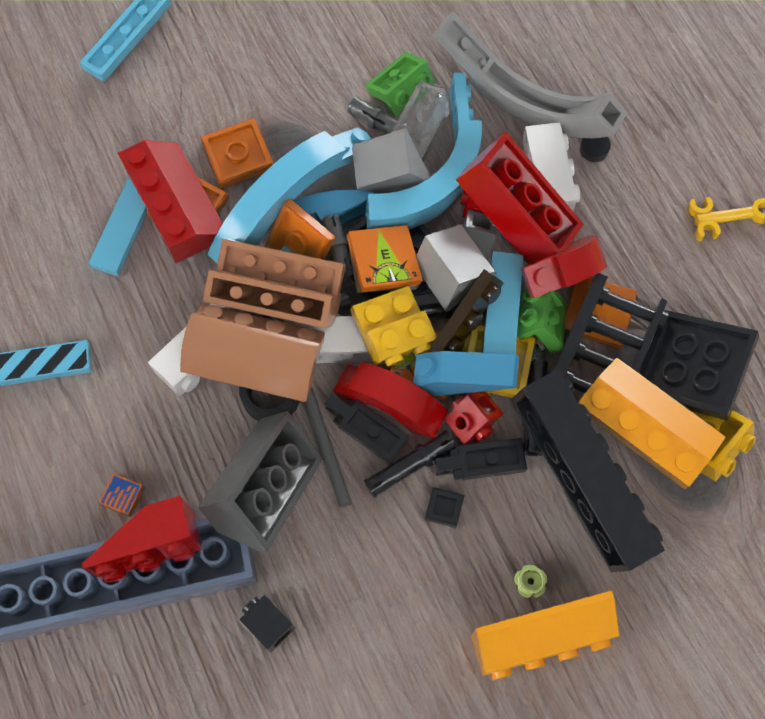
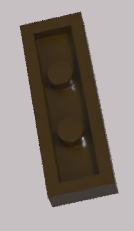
M484 269L438 335L430 350L432 352H461L465 345L464 340L471 331L480 325L483 319L482 314L486 308L498 299L504 282Z

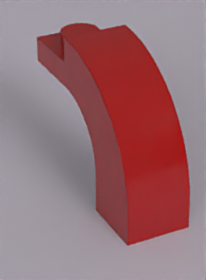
M589 235L573 241L567 249L520 269L530 298H536L556 289L569 287L584 281L604 270L607 264L598 237L596 235Z
M361 362L359 366L348 364L333 389L342 398L358 400L386 412L411 433L435 438L448 413V410L417 385L391 371L366 362Z

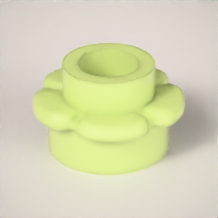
M525 565L521 571L516 572L514 583L518 586L517 590L523 597H539L546 590L547 575L537 566ZM530 578L534 580V584L532 585L528 583V579Z

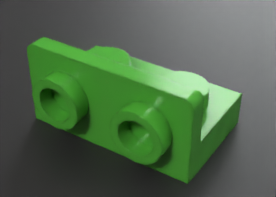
M405 52L368 82L365 87L369 95L386 102L391 115L396 117L435 84L426 60Z
M524 289L521 292L517 336L520 339L536 335L538 341L543 343L552 354L563 350L567 304L556 290L536 298H530L528 289Z

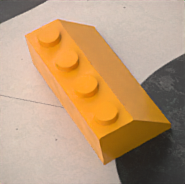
M618 358L601 373L578 402L587 408L593 422L684 490L690 487L726 438Z
M611 590L476 628L471 638L482 676L491 674L494 681L513 675L511 668L524 665L525 670L529 671L546 666L544 659L557 656L559 662L578 657V649L590 646L591 651L596 652L612 647L610 640L619 637L614 595Z

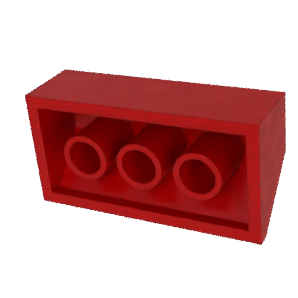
M507 132L499 136L469 163L456 179L463 190L502 233L504 238L510 242L520 255H523V260L528 265L567 249L584 225Z
M144 140L118 152L127 174L175 263L177 264L211 247L223 223L179 144L176 142Z

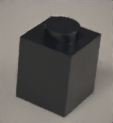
M265 595L260 599L255 597L248 602L242 609L244 615L239 619L269 652H272L296 629Z

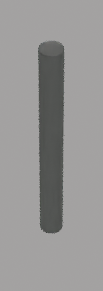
M311 387L307 401L304 404L339 507L343 508L351 505L352 501L313 388Z

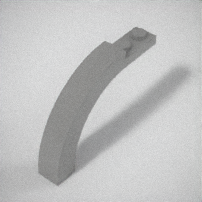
M454 12L446 16L433 34V37L470 74L466 80L477 91L504 111L528 124L541 125L560 122L562 133H567V136L602 138L614 135L627 115L626 110L609 92L589 97L570 96L547 90L528 81L500 61Z

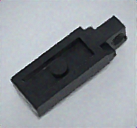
M332 394L325 402V409L336 416L333 422L339 429L389 464L393 462L409 440V436L358 400L355 402L349 399L345 403Z
M522 438L458 446L457 449L450 450V457L436 458L434 463L436 476L453 474L454 480L462 479V481L527 471Z

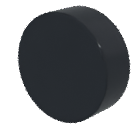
M608 137L583 138L580 145V153L590 162H600L608 156L611 147Z

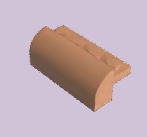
M222 239L217 270H208L203 302L328 328L334 323L341 303L342 294H340L346 264Z
M201 303L197 313L191 314L185 330L181 349L180 372L306 402L314 381L316 362L324 342L325 332Z

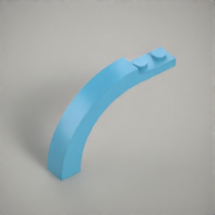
M465 73L453 74L449 90L454 136V149L449 159L438 172L416 186L398 192L368 194L366 204L367 229L408 225L409 230L416 228L440 215L462 193L463 188L456 179L468 164L477 157L482 136V121L473 120V108L468 106L471 100V86L466 85Z
M359 127L332 137L327 132H322L293 148L261 175L242 196L219 229L207 255L218 264L222 239L258 245L266 231L278 217L283 203L289 199L294 200L303 190L327 173L354 162L353 145L370 140L369 134Z

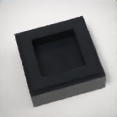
M433 487L425 521L456 529L465 495Z

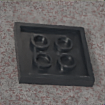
M664 310L669 315L662 330H656L639 374L688 410L729 421L756 347L759 332Z

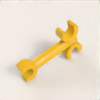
M706 197L703 202V209L697 207L695 199H691L687 208L688 213L695 218V224L698 226L695 231V238L698 242L702 241L705 237L703 230L710 231L713 240L717 239L721 231L717 223L752 219L759 224L765 223V213H761L758 210L765 207L764 198L757 199L751 207L710 212L713 208V201L710 197Z

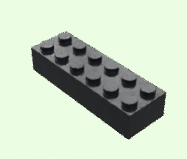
M556 369L523 387L511 401L610 572L631 571L665 551L661 544L663 541L662 535L653 523L649 524L643 513L645 508L637 494L631 493L626 485L627 477L622 467L618 463H613L607 452L609 451V446L605 438L600 433L596 434L590 424L592 419L589 411L583 404L577 402L573 395L574 387L572 382L565 374L562 375L559 369Z

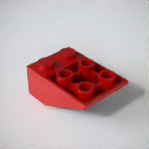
M181 496L144 506L82 563L83 569L101 580L105 579V582H114L125 578L126 572L139 569L140 572L151 571L159 568L162 561L173 558L175 562L194 557V552L202 550V545L193 510Z

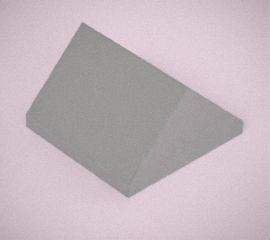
M406 128L354 144L352 147L356 185L359 190L373 191L374 194L398 192L416 186L430 178Z
M462 225L426 235L416 255L422 278L447 312L464 299L484 269L493 275L497 273Z

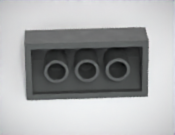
M288 411L259 419L198 509L218 533L260 552H267L323 458Z

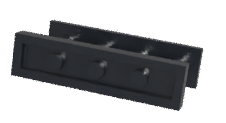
M601 273L596 274L554 370L559 369L562 375L565 374L572 382L575 390L586 393L593 383L573 375L574 372L569 370L572 360L579 361L583 359L604 369L615 360L585 347L586 344L580 342L584 332L591 334V331H594L637 349L638 352L632 366H628L639 372L656 328L662 330L669 313L664 311L668 300L662 298L655 310L610 293L609 288L604 287L608 276ZM604 303L650 322L644 337H639L598 320V316L592 314L596 304L603 306Z

